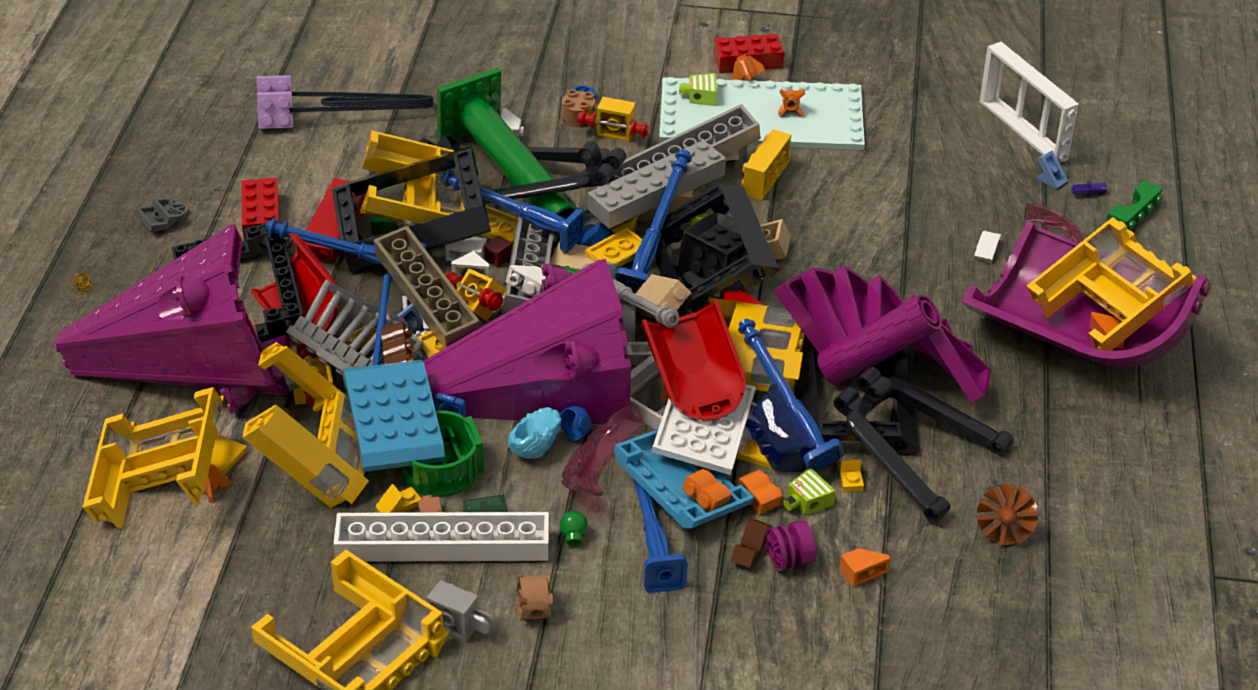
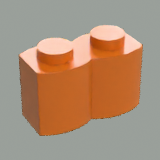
M705 469L687 476L682 486L684 492L690 498L697 500L698 504L707 512L726 506L732 495L724 484L717 482L715 477Z
M756 470L738 478V486L742 485L755 497L751 506L758 514L761 515L781 506L782 491L779 487L772 484L769 476L761 470Z

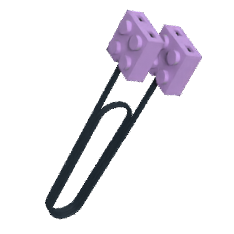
M291 75L257 76L259 129L293 128L292 112L424 109L434 105L433 96L292 91ZM292 96H325L327 98L321 99V104L332 107L292 108Z

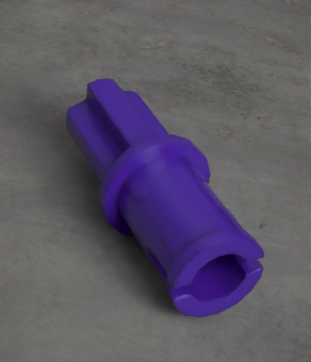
M1105 182L1075 184L1072 186L1071 191L1073 195L1087 194L1091 196L1098 193L1104 194L1107 192V189H1103V187H1107V184Z

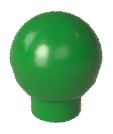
M569 511L560 519L559 528L563 536L566 537L567 545L578 546L583 543V536L587 532L588 521L581 512Z

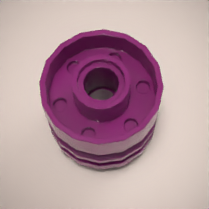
M805 520L790 522L787 528L784 525H778L777 528L770 527L767 529L766 545L768 554L777 571H783L786 568L791 569L795 566V563L798 566H803L815 562L816 545L812 531Z

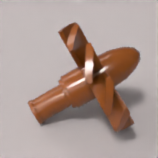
M1000 484L999 487L1006 501H1003L998 487L985 492L983 496L1000 506L997 507L982 498L978 504L977 513L994 511L998 513L977 515V522L981 530H983L995 519L999 518L983 534L990 540L997 542L1000 527L1003 524L999 544L1010 545L1016 543V541L1017 544H1020L1036 529L1039 515L1038 507L1034 498L1022 487Z

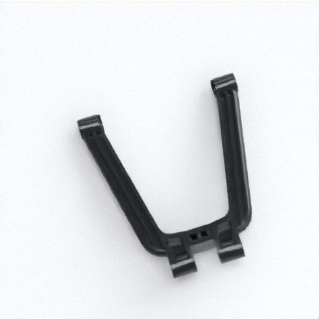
M587 141L582 148L529 147L524 143L537 160L585 164L586 168L580 174L571 177L491 191L515 200L586 187L603 186L613 176L614 170H617L626 160V153L621 148H614L612 151L599 148L598 144L594 141ZM484 200L485 204H491V202Z
M875 367L867 368L856 379L857 387L865 393L862 398L855 389L848 387L833 402L835 408L846 417L847 426L853 435L912 499L924 509V516L931 523H938L951 508L950 503L944 497L934 494L867 421L866 416L877 405L888 398H895L984 443L997 455H1003L1014 443V438L1009 432L1003 430L998 433L991 427L903 379L883 377Z

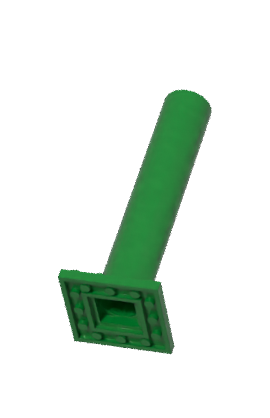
M498 67L437 88V141L444 135L455 140L471 134L513 186L553 180V177L500 116L501 70ZM565 191L524 198L530 205L551 211L564 219H567L576 209H579Z

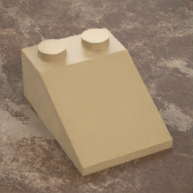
M783 219L760 225L775 260L787 257L791 235Z

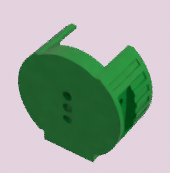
M438 410L436 415L441 435H445L442 436L445 453L444 462L422 464L412 460V466L401 467V474L406 484L412 487L416 493L424 496L447 497L469 488L477 479L478 473L484 472V450L482 439L471 416L463 418L462 415L455 412Z

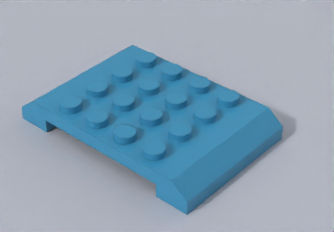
M422 360L342 369L363 472L412 466V460L422 464L444 462V444L425 365Z
M658 429L618 443L614 447L613 451L618 464L683 528H694L750 505L754 501L755 497L742 485L735 487L718 471L651 452ZM701 469L709 471L717 482L724 484L730 490L732 495L728 504L711 512L705 511L698 504L697 500L690 498L684 492L682 486L686 477Z

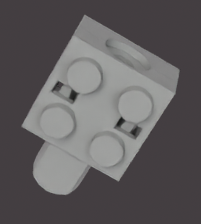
M440 580L426 597L427 603L442 612L443 627L450 631L448 635L463 642H467L475 630L487 634L495 624V618L492 614L479 609L477 595L460 589L451 583ZM427 609V614H430L432 611Z

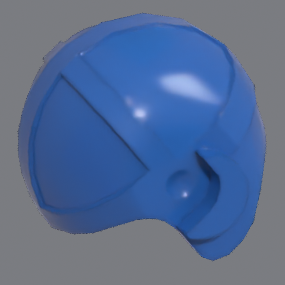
M572 406L560 413L562 419L560 428L564 430L569 440L579 441L590 432L592 421L584 408Z

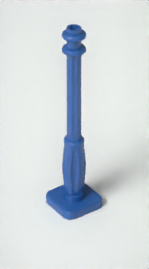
M685 149L675 153L677 160L671 163L672 173L651 227L646 230V234L638 247L632 269L620 267L616 271L615 277L617 281L631 288L633 293H636L650 277L647 272L658 249L662 236L661 229L682 175L688 171L686 164L692 161L690 152Z
M452 170L442 174L441 182H443L444 187L451 185L454 191L461 190L458 175L455 176ZM480 186L481 195L484 200L518 213L520 218H524L541 228L560 233V250L568 253L584 235L585 211L582 209H576L567 219H564L546 209L530 205L529 203L522 204Z
M275 218L266 223L265 231L268 232L269 236L278 234L281 239H285V237L291 238V233H295L304 242L357 255L359 259L383 266L376 256L374 245L365 243L360 245L289 226L288 222L279 224ZM421 243L426 250L427 244Z
M746 318L739 323L738 332L745 335L744 342L751 345L786 404L785 410L788 412L797 433L810 450L803 457L805 469L812 468L815 472H818L837 462L844 456L841 442L839 439H832L828 442L824 441L814 419L802 402L796 399L762 342L761 331L755 330V321Z
M633 479L645 521L643 529L650 556L644 562V588L649 593L682 589L687 583L688 564L686 557L682 554L670 555L668 541L662 529V524L657 521L651 496Z

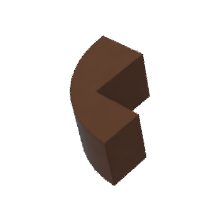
M748 519L741 544L735 545L730 561L751 568L757 562L766 545V531L772 525L756 519Z

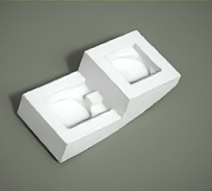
M983 231L974 259L992 263L1001 235Z

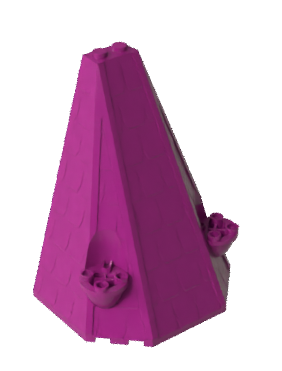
M235 224L221 230L77 322H74L58 333L55 342V348L58 353H61L63 363L66 368H69L72 376L207 389L211 387L220 388L221 395L227 398L230 413L241 411L242 407L248 404L255 397L256 393L272 395L290 393L283 372L275 365L264 370L259 366L261 351L276 342L281 346L289 347L291 350L292 348L286 335L261 343L244 308L243 300L239 298L237 289L240 288L238 276L242 238Z
M606 259L597 260L574 274L561 267L542 264V275L545 276V279H542L543 292L423 360L432 398L434 399L437 393H442L463 399L466 402V417L522 420L528 413L531 414L540 408L549 407L559 411L560 414L566 408L579 406L588 412L592 424L630 425L631 363L627 354V335L622 322V318H624L623 309Z

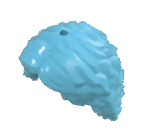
M546 407L540 408L531 414L528 413L509 434L508 445L511 451L517 456L526 459L541 458L550 449L553 441L559 434L562 422L559 411Z

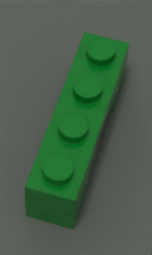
M1143 180L1134 190L1132 202L1135 205H1116L1108 212L1106 222L1113 217L1117 221H1122L1127 226V229L1132 231L1134 226L1138 222L1140 223L1146 214H1150L1152 209L1161 203L1163 188Z

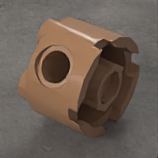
M570 89L562 98V120H565L569 126L580 127L577 122L579 112L581 113L582 110H586L587 114L590 115L595 112L594 94L592 92Z
M549 575L518 576L516 585L518 597H516L520 620L551 617L550 606H553V595L548 593V588H550Z

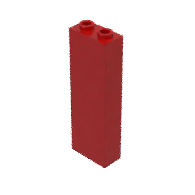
M334 178L306 231L340 239L332 188L336 185L350 182L349 180ZM353 193L357 202L358 211H355L358 220L366 194L355 197ZM305 242L318 260L322 262L335 263L341 252Z

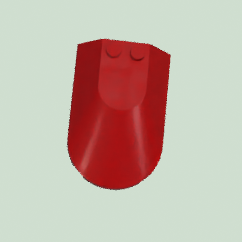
M291 233L290 237L296 243L297 252L290 262L305 318L324 281L327 279L334 284L336 282L298 234ZM276 282L261 289H252L250 291L265 310L282 307ZM327 291L312 320V323L315 325L333 297V292ZM339 302L323 327V330L326 332L335 320Z
M717 299L696 313L679 317V322L672 328H667L660 323L647 322L646 319L642 320L641 326L667 395L680 412L697 420L709 421L723 418L738 407L745 393L746 378Z

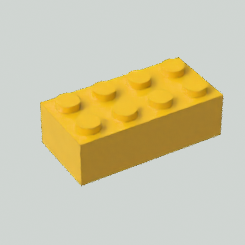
M772 129L768 135H765L762 144L758 145L756 152L751 154L749 161L744 164L742 169L744 178L741 186L744 187L749 197L763 200L786 168L790 160L792 134Z

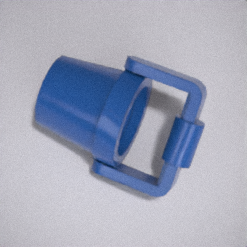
M442 393L435 395L433 399L435 411H451L462 415L463 418L466 417V402L463 399Z

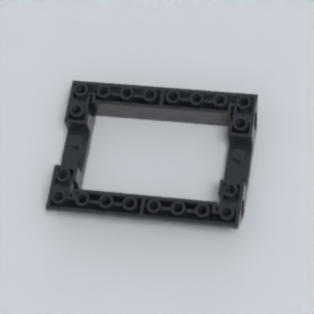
M465 147L334 186L332 194L340 240L360 245L362 243L374 245V239L388 234L384 233L363 240L358 230L355 211H358L353 193L355 197L367 193L369 185L375 186L377 191L455 167L465 210L408 226L420 243L427 244L426 251L491 232L486 205L481 195L477 177L479 173L473 147ZM343 252L350 273L377 265L364 259H359L357 255Z
M718 184L666 216L661 229L662 236L655 255L662 277L679 280L685 286L670 245L682 240L685 233L682 227L683 224L688 223L699 214L705 213L709 208L714 213L727 214L730 210L748 253L689 288L688 290L691 294L677 309L679 317L696 313L711 304L710 296L734 284L737 280H740L747 290L779 271V267L744 187Z
M266 224L244 229L246 240L242 241L240 257L241 260L269 252L282 306L281 308H271L263 311L265 322L255 324L260 342L290 335L286 332L290 325H295L300 315L304 317L285 239H281L278 234L269 236L268 232L265 231ZM208 238L172 247L174 260L208 240Z
M805 335L802 350L800 351L803 353L799 379L795 380L794 396L802 402L803 406L812 416L825 442L832 439L859 441L849 430L846 421H819L814 355L818 357L819 353ZM905 348L888 358L890 377L900 378L911 384ZM892 398L895 422H868L897 453H919L914 408ZM797 433L798 452H809V448Z

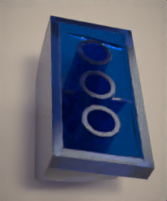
M778 384L770 385L765 397L754 406L748 415L745 425L750 431L751 437L758 444L761 454L766 457L773 470L781 472L804 470V455L817 446Z

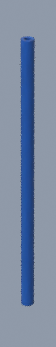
M385 274L383 278L372 365H380L383 346L381 328H384L386 323L391 276L389 274Z

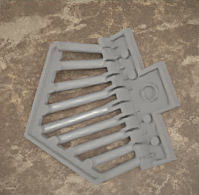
M326 279L306 317L304 318L300 315L295 325H290L286 332L290 334L289 338L298 344L302 342L307 345L306 349L320 356L319 360L324 364L337 367L335 370L342 375V369L372 366L373 355L370 359L366 358V356L375 346L376 333L360 352L355 350L378 324L380 308ZM329 290L334 295L315 325L312 323V320ZM340 298L346 299L348 302L329 330L327 332L324 331L323 327ZM354 305L360 307L361 310L341 336L335 338V333ZM369 312L375 315L350 345H346L345 342L366 314ZM389 314L386 315L385 327L399 323ZM412 333L410 341L414 347V353H412V357H414L425 342Z

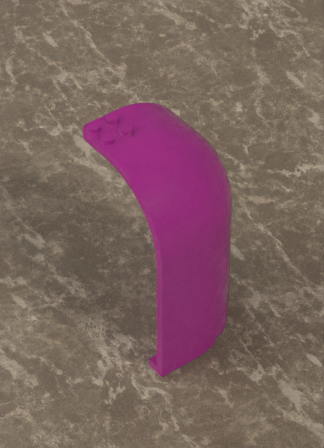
M1027 221L1000 275L1002 277L999 283L995 282L988 289V294L981 293L977 287L969 285L962 300V303L972 312L1081 358L1105 366L1129 367L1153 361L1174 348L1189 331L1196 316L1200 314L1203 307L1202 303L1204 298L1209 295L1211 285L1207 276L1199 274L1190 288L1179 292L1164 305V309L1126 338L1123 349L1114 348L1111 351L1095 349L1089 333L1092 331L1089 327L1091 313L1096 312L1115 317L1113 314L1081 291L1047 319L1041 305H1037L1031 299L1027 289L1029 283L1080 243L1037 227L1034 223ZM1097 251L1101 262L1110 256ZM1122 260L1111 267L1113 271L1131 284H1134L1148 272ZM1154 276L1139 289L1146 294L1145 288L1149 286L1159 294L1169 285L1159 277ZM1175 290L1163 300V303L1175 295L1177 291Z

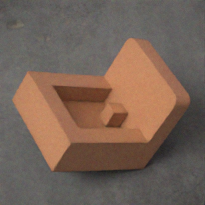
M427 495L422 497L417 503L420 513H442L439 496Z

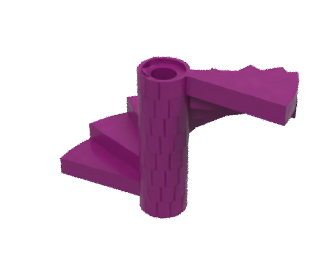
M845 265L834 272L822 268H810L799 276H795L781 284L773 291L818 351V364L823 375L830 383L836 386L861 374L867 368L877 365L897 352L913 346L937 361L960 385L970 403L983 397L988 389L990 368L974 354L971 344L958 339L952 333L947 320L941 319L934 303L924 294L917 296L913 294L902 301L881 275L867 282Z

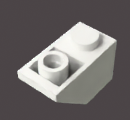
M511 265L508 270L506 283L534 297L543 292L542 279H545V276L542 275L541 268L537 266Z

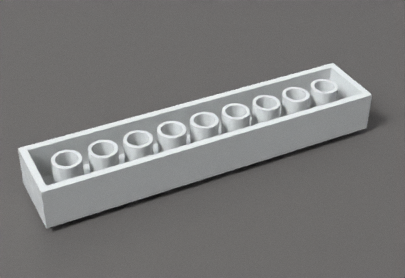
M549 512L337 513L334 536L335 558L343 551L348 550L363 561H549Z

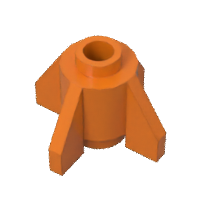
M743 54L737 57V61L734 64L733 80L743 81L741 78L743 77L744 80L748 79L750 81L752 77L756 76L755 71L759 74L764 72L765 68L762 63L753 57Z
M781 89L779 93L782 95L783 103L778 110V114L781 116L787 110H796L803 116L804 112L799 105L800 98L806 94L803 89L797 91Z
M210 464L204 493L208 494L209 503H212V493L217 490L218 486L220 488L228 487L230 483L229 477L217 469L215 465Z

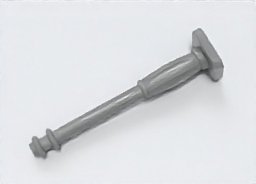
M607 261L621 303H630L655 316L657 322L667 328L677 325L679 322L677 310L671 309L669 306L660 307L634 294L631 288L617 281L615 277L617 267L614 263ZM585 264V265L582 267V269L585 268V267H587V266L590 265V264Z

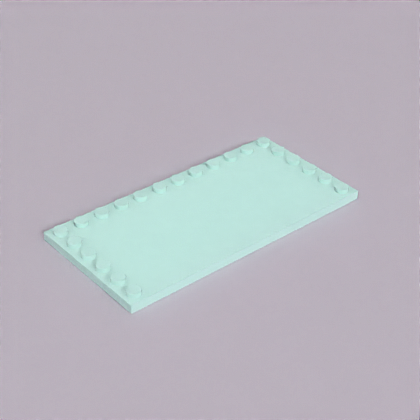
M663 78L659 142H663L742 104L760 125L761 139L747 146L762 144L765 135H768L772 129L792 134L791 147L864 150L861 85L717 79L716 105L690 103L689 94H679V84H689V78ZM781 89L785 91L803 89L806 94L800 98L799 105L804 112L803 116L796 110H787L781 116L778 114V110L783 103L782 95L779 93Z

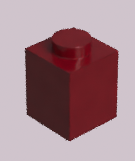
M499 235L484 245V260L496 267L501 266L511 258L512 242Z

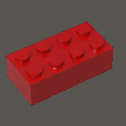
M770 33L767 35L714 39L713 55L719 73L733 72L737 57L743 54L751 56L762 63L765 70L780 69L784 66L785 52L778 34Z
M277 178L241 180L242 230L245 241L244 229L266 224L267 221H271L274 218L280 220V203Z

